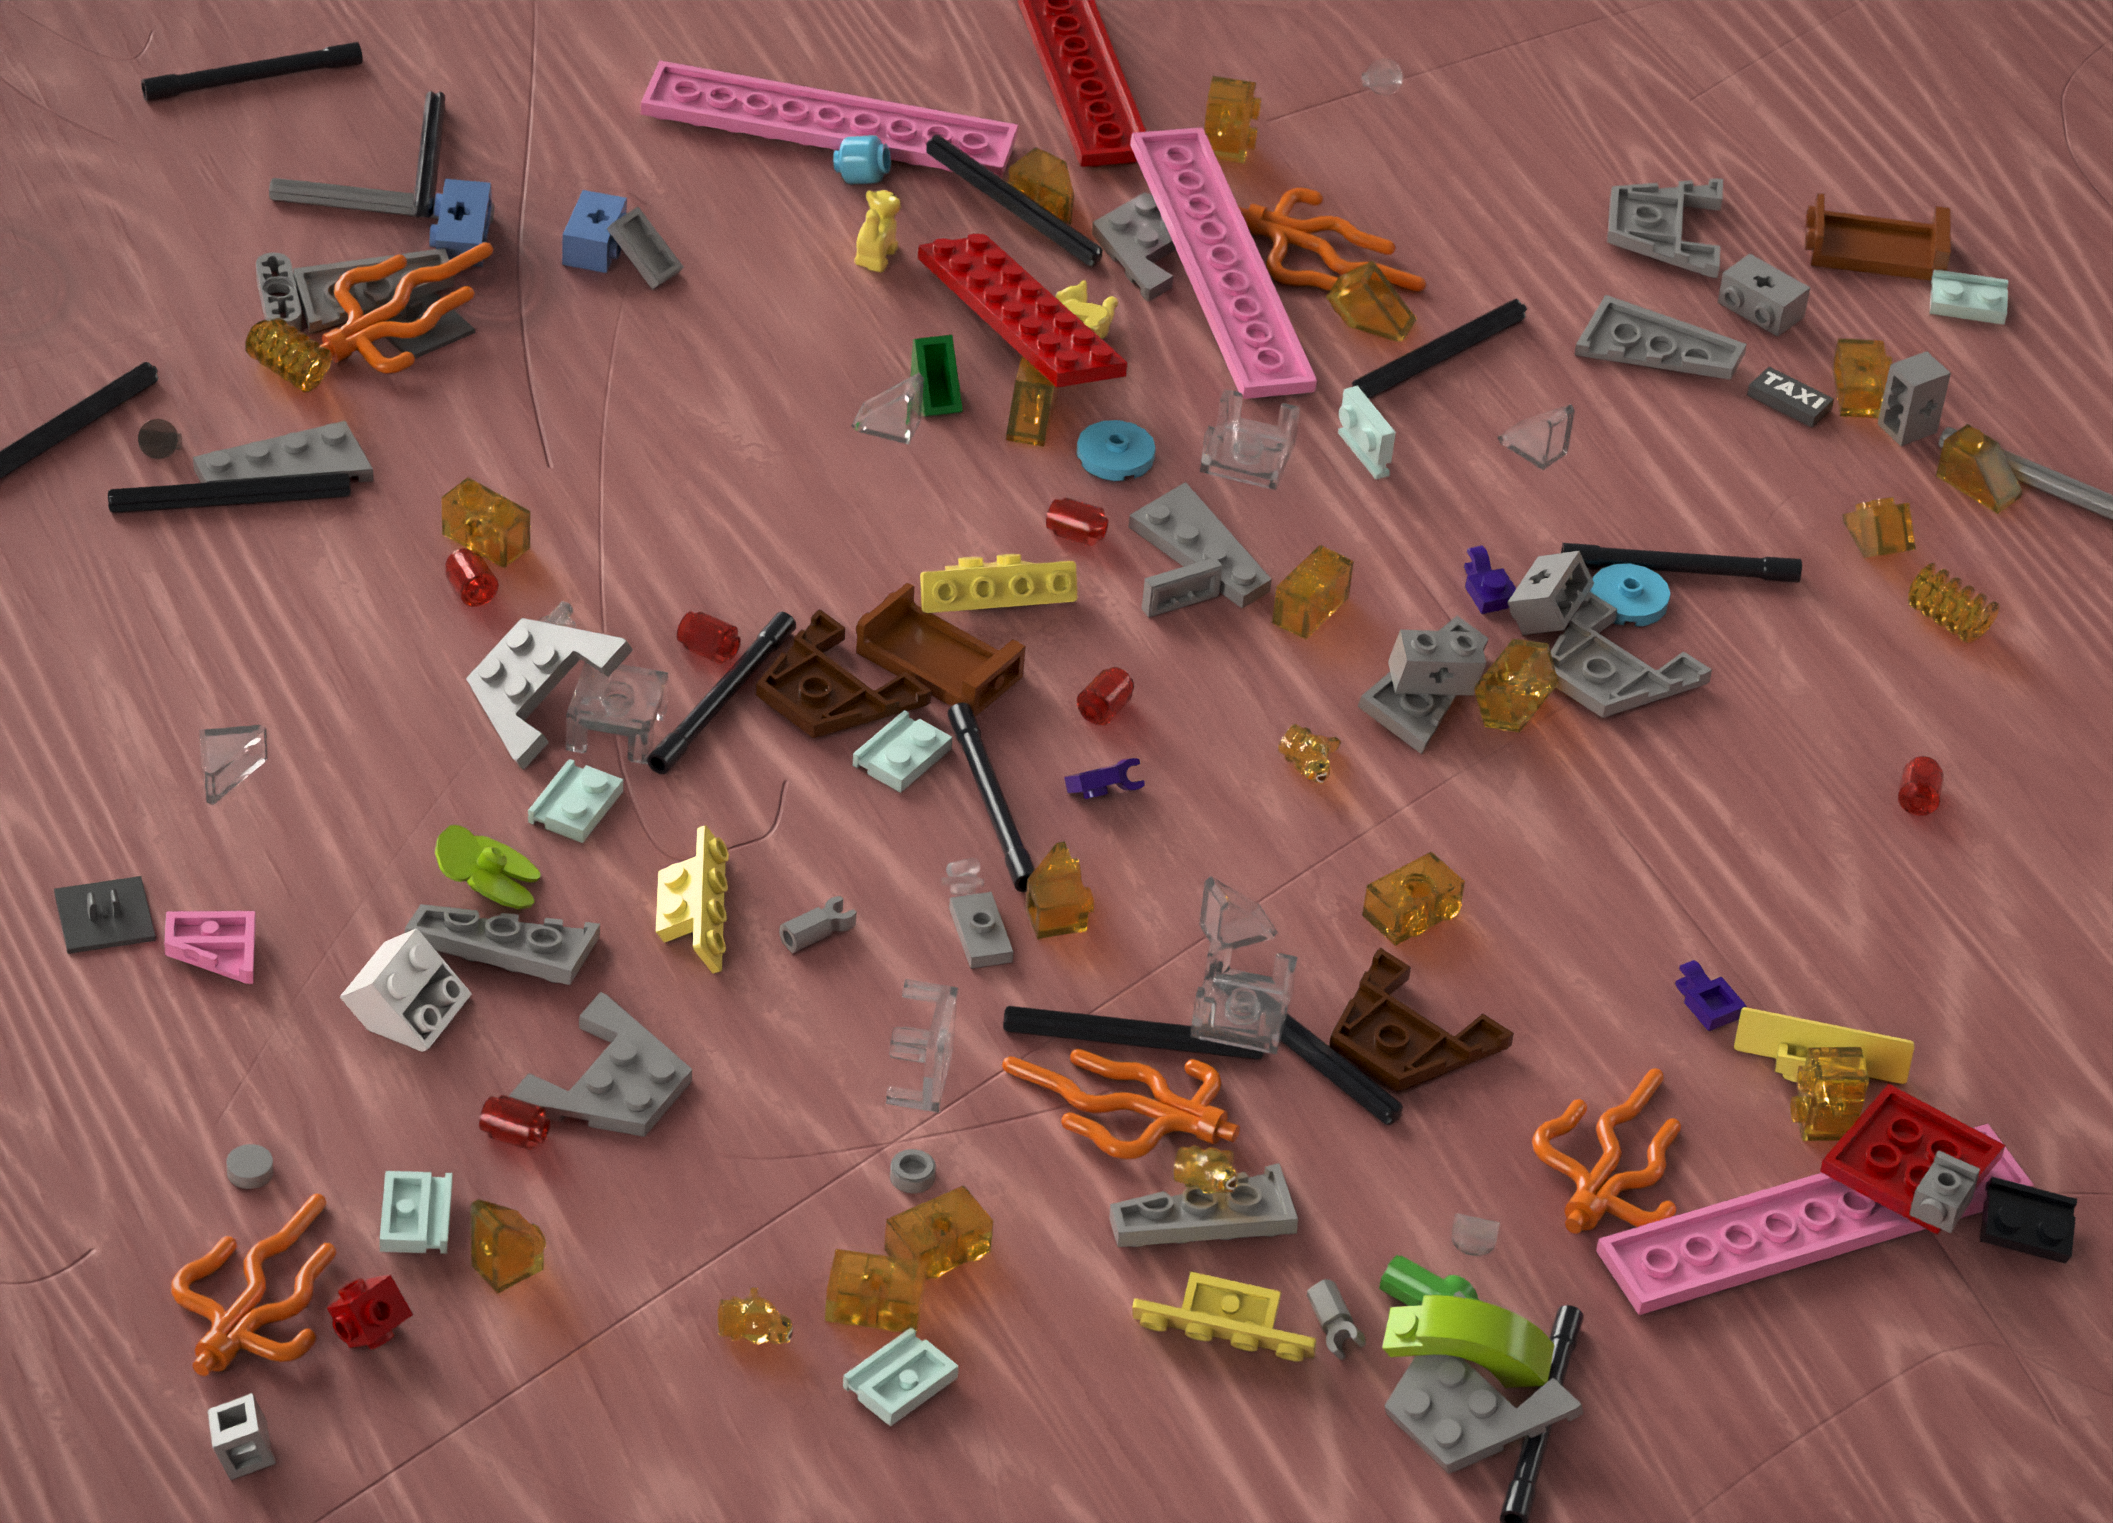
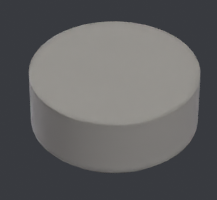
M247 1144L239 1146L229 1153L227 1157V1176L235 1186L244 1189H255L265 1185L272 1178L273 1158L266 1148Z
M909 1149L901 1151L891 1161L890 1180L900 1191L906 1193L924 1192L934 1184L935 1161L929 1154L921 1150Z

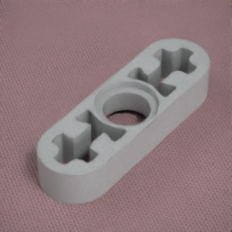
M281 253L263 254L256 260V280L266 328L269 333L277 337L296 335L302 328V320L291 261L286 255ZM276 271L278 276L272 277L271 272ZM273 293H286V294H288V295H286V296H281V297H275V296H271L270 294H273ZM286 312V318H281L279 313Z

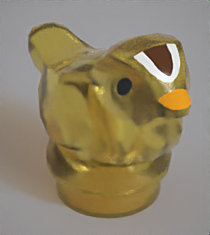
M1294 724L1282 737L1278 746V752L1285 756L1286 761L1293 762L1294 768L1301 775L1306 776L1312 782L1323 784L1330 775L1329 755L1339 748L1341 741L1337 737L1327 738L1323 735H1313L1309 728H1302L1298 724Z
M1196 1145L1191 1146V1148L1181 1146L1174 1163V1180L1178 1183H1184L1188 1188L1196 1186L1204 1194L1232 1193L1235 1191L1238 1183L1237 1172L1231 1166L1234 1160V1153L1228 1150L1221 1151L1214 1147L1202 1150V1148Z
M751 1287L749 1295L743 1299L732 1296L731 1299H720L717 1322L720 1337H731L732 1340H738L743 1337L753 1344L766 1342L783 1344L789 1342L792 1338L793 1325L791 1319L778 1313L769 1300L759 1295L758 1288Z

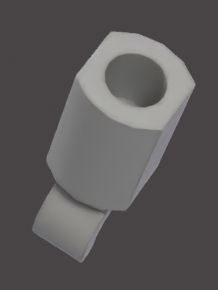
M841 896L833 897L825 903V908L820 909L817 907L780 925L781 941L793 954L829 937L832 931L841 932L852 929L856 925L857 912L853 909L846 913H841L843 911V898Z
M1323 1279L1307 1290V1297L1323 1331L1327 1334L1326 1345L1340 1360L1346 1358L1345 1353L1342 1351V1344L1347 1338L1351 1337L1360 1347L1366 1345L1364 1334L1353 1324L1351 1314L1334 1281Z

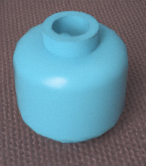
M875 135L846 137L842 141L840 149L834 152L833 164L835 171L841 173L847 184L879 183L883 179L884 174L890 171L891 155L888 145L883 144L880 138Z

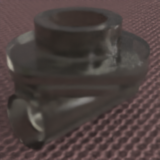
M152 419L141 427L138 434V444L142 452L154 459H164L172 455L176 449H181L182 434L178 433L175 426L169 421Z

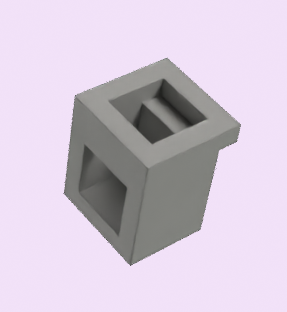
M1938 1151L1933 1164L1915 1190L1909 1215L1951 1233L1972 1201L1980 1169Z
M253 1393L208 1409L212 1446L230 1480L276 1464L275 1457L271 1451L267 1420Z

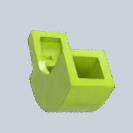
M1425 1295L1422 1305L1390 1307L1382 1349L1390 1357L1449 1355L1467 1359L1488 1369L1505 1388L1543 1386L1548 1382L1555 1344L1535 1324L1502 1307L1463 1297Z

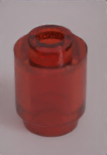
M1067 497L1063 500L1055 499L1051 503L1046 517V528L1052 530L1055 536L1093 546L1097 540L1101 541L1105 537L1109 523L1102 507Z
M463 548L454 551L447 558L445 563L446 577L464 604L470 607H478L494 598L499 588V582L479 553Z
M690 611L685 614L677 629V640L683 643V647L686 650L718 664H723L728 659H733L740 648L741 639L738 636V628L702 611L697 613Z
M1118 667L1102 670L1077 696V707L1082 717L1096 725L1108 724L1131 700L1134 690L1133 679L1125 670Z
M1919 756L1913 758L1903 768L1898 802L1906 812L1924 816L1931 814L1938 808L1944 774L1937 761L1927 756Z
M501 1095L499 1098L490 1096L482 1108L479 1129L487 1132L488 1137L527 1150H533L537 1143L543 1144L550 1129V1119L546 1117V1110L542 1106L506 1095Z

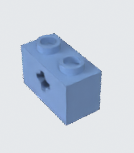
M445 179L443 194L437 193L435 197L434 214L439 219L438 225L431 224L430 247H435L436 249L446 248L448 258L451 260L473 247L487 242L492 211L490 182ZM484 260L473 266L483 267Z
M582 190L562 235V265L607 273L612 260L618 259L621 253V247L607 228L627 214V198Z

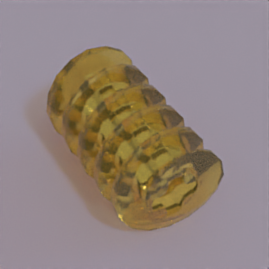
M281 318L257 322L251 327L246 337L245 350L249 357L258 360L261 365L268 367L273 373L279 374L282 379L289 381L294 387L301 389L302 392H310L321 383L332 362V354L328 348L322 347L317 341L309 339L308 335L299 332L296 327L288 325Z
M1935 563L1928 564L1917 574L1911 583L1908 592L1909 606L1915 610H1921L1924 616L1933 618L1934 622L1939 626H1946L1947 631L1953 635L1958 634L1959 638L1966 643L1979 639L1994 623L2000 611V604L1993 601L1986 606L1987 596L1980 593L1973 598L1975 594L1974 587L1967 585L1961 590L1962 580L1960 578L1954 577L1948 582L1950 577L1949 571L1942 569L1935 574Z

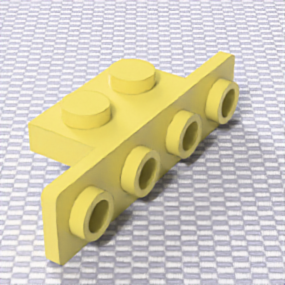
M1021 554L997 555V562L983 563V557L958 558L959 565L945 566V570L927 571L920 574L922 611L925 613L1064 603L1077 600V574L1074 561L1031 563L1021 561Z
M704 825L697 828L696 857L672 864L658 871L656 933L665 943L693 932L694 951L709 970L715 974L722 971V954L726 951L723 938V923L727 920L724 908V892L728 889L725 877V862L728 861L729 855L724 841L720 837L716 838L709 828Z
M1744 1007L1740 1013L1734 1049L1736 1051L1776 1058L1775 1072L1782 1073L1783 1077L1787 1080L1806 1083L1811 1079L1826 1082V1085L1831 1089L1847 1092L1851 1091L1852 1088L1862 1090L1865 1077L1905 1084L1911 1066L1914 1042Z
M1190 1271L1182 1308L1141 1299H1134L1133 1318L1140 1320L1139 1324L1147 1329L1166 1331L1168 1326L1185 1330L1186 1336L1200 1341H1212V1337L1231 1340V1346L1245 1351H1257L1258 1347L1276 1350L1278 1357L1289 1361L1300 1362L1303 1361V1357L1314 1358L1315 1338L1273 1329L1281 1291Z

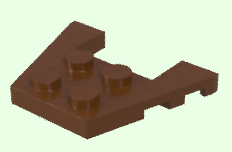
M821 609L812 615L811 624L806 630L801 629L794 637V644L786 654L781 653L756 683L757 697L812 738L896 715L904 710L910 711L927 706L931 703L932 690L907 672H904L877 690H872L823 654L845 640V627Z
M1379 948L1373 956L1368 972L1365 971L1355 996L1349 1000L1332 1031L1329 1046L1337 1053L1399 1092L1508 1049L1512 1046L1514 1033L1482 1013L1456 1036L1449 1034L1390 995L1409 980L1411 967L1382 948Z

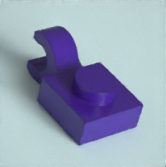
M1484 546L1468 548L1467 553L1472 562L1464 564V569L1468 575L1465 588L1480 613L1486 614L1510 608L1508 601L1515 592L1516 587L1504 568L1492 570L1490 558Z
M1138 758L1123 759L1113 766L1066 776L1064 779L1067 792H1082L1084 799L1108 794L1107 786L1116 784L1119 788L1126 791L1141 789L1145 786L1144 780L1131 782L1127 777L1128 768L1139 765L1140 760Z
M1695 960L1680 965L1679 969L1685 977L1676 980L1675 985L1685 996L1684 1003L1708 1032L1740 1018L1741 1009L1747 1007V1005L1723 977L1711 981L1701 965Z

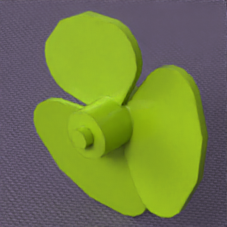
M450 825L438 836L435 855L439 868L445 876L457 882L466 881L474 891L501 905L515 909L532 907L534 904L532 894L522 885L507 877L510 876L525 882L538 881L541 875L540 871L525 856L508 845L489 837L474 836L467 828L460 825Z

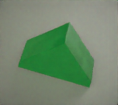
M952 334L913 339L910 384L923 417L963 412Z

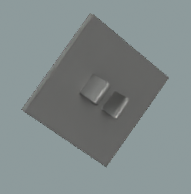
M434 292L409 300L405 309L388 321L414 322L423 316L430 305L441 298ZM453 309L441 316L434 328L424 335L415 338H385L400 352L408 351L413 353L416 359L474 334L475 328Z
M141 876L54 889L67 954L156 941Z

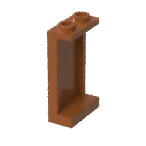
M1817 193L1815 206L1808 205L1805 219L1807 232L1804 249L1811 251L1810 266L1929 281L1932 280L1934 269L1947 271L1951 254L1950 208L1936 206L1932 224L1825 211V194Z
M909 583L904 584L896 592L888 594L880 605L870 613L867 612L861 616L855 630L857 634V654L896 676L907 672L932 690L931 695L951 707L957 703L969 704L975 717L1023 677L1026 646L1012 639L1000 650H997L932 613L923 612L922 607L914 602L915 586Z

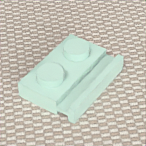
M1934 269L1931 280L1930 314L2005 324L2008 304V280Z
M1358 386L1344 389L1342 406L1339 408V419L1343 427L1338 429V434L1376 480L1389 476L1390 471L1386 464L1392 461L1396 432Z
M904 710L853 753L852 766L856 768L862 766L868 769V775L901 793L952 749V736L921 719L914 721L909 718V712Z
M569 759L528 809V822L534 824L536 821L545 824V829L583 843L622 794L623 779L587 765L584 768L575 766V761Z
M385 1171L379 1239L380 1252L426 1253L427 1249H440V1254H447L452 1198V1173H445V1177H432V1172Z
M909 1328L843 1376V1388L847 1392L849 1390L855 1392L858 1395V1401L891 1427L958 1378L959 1366L926 1339L921 1341L916 1337V1331L913 1328Z

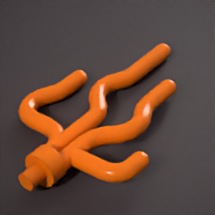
M1302 187L1293 188L1281 197L1274 212L1267 210V207L1251 203L1249 209L1239 207L1250 233L1256 236L1261 234L1272 240L1273 248L1267 257L1266 267L1268 273L1282 284L1314 286L1331 292H1339L1343 288V282L1337 277L1312 270L1292 271L1284 268L1281 263L1290 243L1318 253L1332 271L1342 276L1352 278L1371 277L1417 292H1421L1426 288V281L1420 276L1378 263L1349 262L1341 259L1326 240L1311 234L1327 230L1334 231L1354 245L1384 255H1391L1395 252L1396 247L1392 241L1362 232L1349 221L1340 217L1327 215L1306 220L1288 217L1296 203L1302 202L1313 206L1320 205L1323 201V196L1318 191Z
M484 242L441 265L421 267L410 271L398 283L393 299L364 315L358 301L351 295V287L359 283L384 279L405 268L407 259L404 255L398 254L377 265L357 267L347 271L337 280L334 295L339 305L348 314V321L341 328H335L322 335L323 344L312 349L315 359L321 363L331 358L334 362L338 363L358 350L371 367L378 372L392 374L412 366L415 362L413 353L407 351L393 358H385L372 342L383 337L415 338L424 335L434 328L441 316L473 299V288L464 286L434 302L428 307L423 316L414 322L388 321L405 309L411 292L417 285L445 280L492 255V245Z
M1075 1049L1071 1052L1070 1061L1075 1066L1114 1080H1136L1143 1082L1151 1088L1153 1096L1157 1101L1130 1092L1094 1096L1083 1092L1071 1079L1022 1059L1009 1056L1002 1063L1003 1070L1008 1074L1061 1094L1071 1106L1081 1111L1095 1114L1129 1110L1155 1119L1137 1140L1121 1141L1113 1137L1104 1126L1093 1120L1069 1112L1062 1116L1061 1124L1066 1130L1091 1139L1103 1152L1115 1158L1125 1160L1143 1157L1154 1149L1165 1134L1175 1131L1192 1133L1196 1135L1197 1139L1213 1145L1217 1144L1220 1138L1234 1143L1240 1132L1239 1125L1227 1121V1111L1210 1105L1221 1088V1077L1214 1067L1199 1060L1191 1059L1184 1066L1186 1074L1204 1082L1194 1097L1188 1100L1174 1094L1161 1073L1149 1065L1137 1062H1115L1082 1049Z
M1653 1068L1649 1070L1624 1104L1610 1108L1600 1116L1596 1126L1598 1141L1603 1148V1156L1590 1173L1581 1163L1557 1151L1550 1144L1553 1138L1567 1134L1576 1127L1587 1112V1104L1584 1100L1575 1099L1559 1118L1544 1122L1536 1129L1532 1138V1145L1538 1158L1549 1167L1570 1177L1577 1186L1576 1193L1565 1206L1567 1218L1565 1227L1569 1232L1578 1234L1581 1230L1593 1229L1605 1212L1636 1227L1675 1215L1676 1205L1672 1201H1663L1654 1212H1647L1618 1198L1617 1195L1624 1190L1652 1186L1662 1178L1666 1169L1665 1152L1681 1130V1124L1677 1119L1670 1118L1666 1120L1650 1142L1647 1149L1648 1166L1644 1170L1623 1172L1609 1178L1621 1158L1620 1143L1614 1133V1128L1618 1124L1634 1119L1641 1112L1663 1082L1664 1074L1660 1069Z
M315 1193L311 1195L280 1232L259 1241L248 1251L243 1262L247 1287L227 1311L214 1300L191 1291L190 1286L195 1281L213 1274L227 1261L237 1248L235 1238L232 1236L221 1238L205 1257L186 1264L176 1273L171 1282V1294L177 1304L191 1312L208 1318L212 1323L210 1331L195 1346L197 1359L192 1363V1367L197 1374L207 1376L211 1370L223 1371L236 1357L240 1349L272 1361L291 1362L301 1358L315 1344L316 1334L311 1329L300 1331L288 1343H278L254 1332L268 1323L292 1318L308 1306L313 1298L316 1278L336 1255V1248L333 1244H322L302 1266L295 1277L294 1293L290 1298L255 1308V1306L261 1301L266 1291V1277L262 1270L263 1262L267 1258L284 1252L296 1242L325 1208L326 1199L322 1194Z

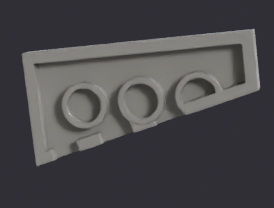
M446 248L404 253L402 255L407 259L405 268L379 281L356 284L351 287L350 293L358 301L364 315L391 301L395 295L398 283L410 271L421 267L438 266L449 261ZM395 255L294 268L293 275L309 334L348 321V314L339 305L334 295L335 284L340 276L357 267L377 265ZM454 276L439 282L417 285L412 290L409 300L454 286Z
M1605 295L1578 340L1575 355L1731 380L1745 356L1747 344Z
M346 421L193 457V468L201 483L346 473L349 477L358 476L359 482L373 481V468Z
M1186 482L1129 516L1128 527L1183 567L1216 557L1222 564L1219 592L1239 607L1244 608L1270 592L1272 579Z
M1459 616L1454 617L1439 630L1479 632ZM1479 632L1484 651L1489 638ZM1389 672L1361 696L1357 707L1422 754L1457 695L1395 693L1391 673Z
M421 904L406 925L405 933L417 928L437 951L460 956L469 961H479L502 967L511 972H521L544 978L550 982L570 985L599 939L600 924L585 922L584 929L563 927L562 919L545 918L544 925L524 923L518 921L519 915L501 913L499 916L487 919L479 918L477 910Z
M1280 1163L1266 1166L1264 1174L1248 1177L1245 1172L1229 1175L1227 1182L1235 1176L1236 1184L1234 1190H1229L1226 1187V1183L1223 1184L1222 1189H1218V1185L1207 1188L1204 1182L1186 1186V1190L1176 1196H1170L1163 1191L1110 1204L1109 1219L1117 1247H1141L1152 1244L1187 1243L1217 1239L1231 1240L1243 1237H1273L1282 1234L1297 1233L1298 1217Z

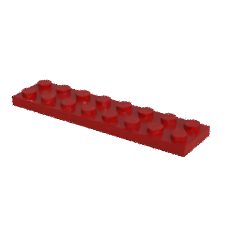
M1017 0L1080 167L1137 163L1138 161L1130 145L1132 133L1147 131L1095 1Z
M974 233L968 235L967 238L955 240L940 238L934 240L933 243L918 245V260L1056 388L1126 377L1128 362L987 235Z

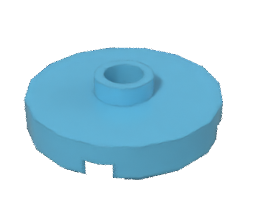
M1108 420L1089 425L1080 433L1076 454L1077 458L1081 459L1082 467L1087 472L1101 479L1123 481L1125 476L1134 474V478L1143 476L1152 468L1156 447L1152 436L1145 429L1130 422Z
M1629 563L1613 564L1602 568L1593 576L1594 585L1590 592L1617 609L1614 624L1624 625L1625 621L1635 622V626H1646L1659 621L1666 614L1671 593L1667 582L1658 573L1644 566Z

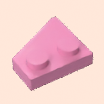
M255 911L166 912L165 955L246 984H253Z

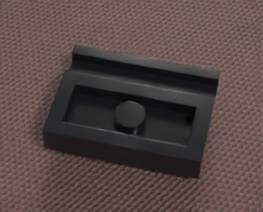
M1996 1177L1989 1179L1985 1187L1987 1195L1983 1205L1980 1241L2066 1264L2072 1257L2076 1218L2074 1216V1208L2077 1205V1199Z

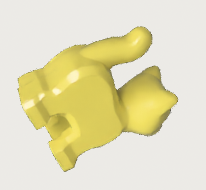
M879 190L876 193L868 191L866 199L870 210L866 213V222L861 227L857 237L855 264L866 267L868 270L884 272L888 265L886 255L894 254L898 248V241L895 239L897 228L895 215L899 212L901 205L899 198L890 191Z
M1085 280L1081 281L1078 285L1069 286L1057 292L1055 297L1101 339L1107 336L1114 317V309L1118 305L1117 298L1111 296L1105 299L1102 306L1087 303V283Z

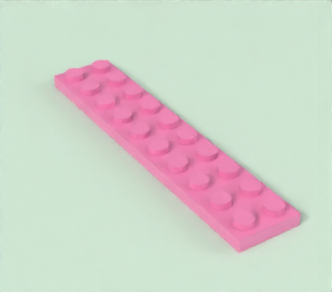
M659 61L641 101V115L652 116L660 120L668 119L690 123L694 126L724 129L733 133L740 132L757 135L766 139L796 142L805 146L812 145L839 150L842 141L846 137L875 135L880 138L883 144L888 145L891 160L953 172L926 152L928 140L932 139L934 135H940L1001 178H1003L1018 131L1017 124Z
M1203 127L1132 133L1131 148L1241 398L1315 392L1317 379Z
M1989 1124L1974 1128L2002 1143ZM2006 1147L2004 1148L2002 1158L1975 1189L1972 1201L1961 1218L1983 1212V1205L1987 1195L1985 1187L1991 1177L2034 1187V1184ZM1819 1173L1599 1238L1596 1252L1638 1315H1642L1926 1228L1833 1178Z

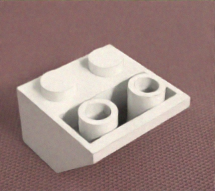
M416 928L385 941L342 993L340 998L367 1030L424 1052L431 1047L472 993Z

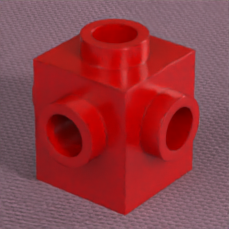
M391 1274L369 1278L366 1281L363 1278L352 1281L338 1291L341 1298L327 1307L333 1319L332 1326L335 1333L343 1342L347 1343L349 1348L368 1345L370 1349L380 1347L395 1336L392 1331L395 1327L413 1316Z

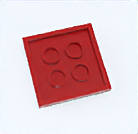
M1888 1083L1824 1157L1820 1172L1938 1235L1942 1229L1909 1215L1915 1190L1933 1164L1937 1152L1941 1151L1979 1168L1980 1172L1976 1189L2002 1158L2005 1145Z

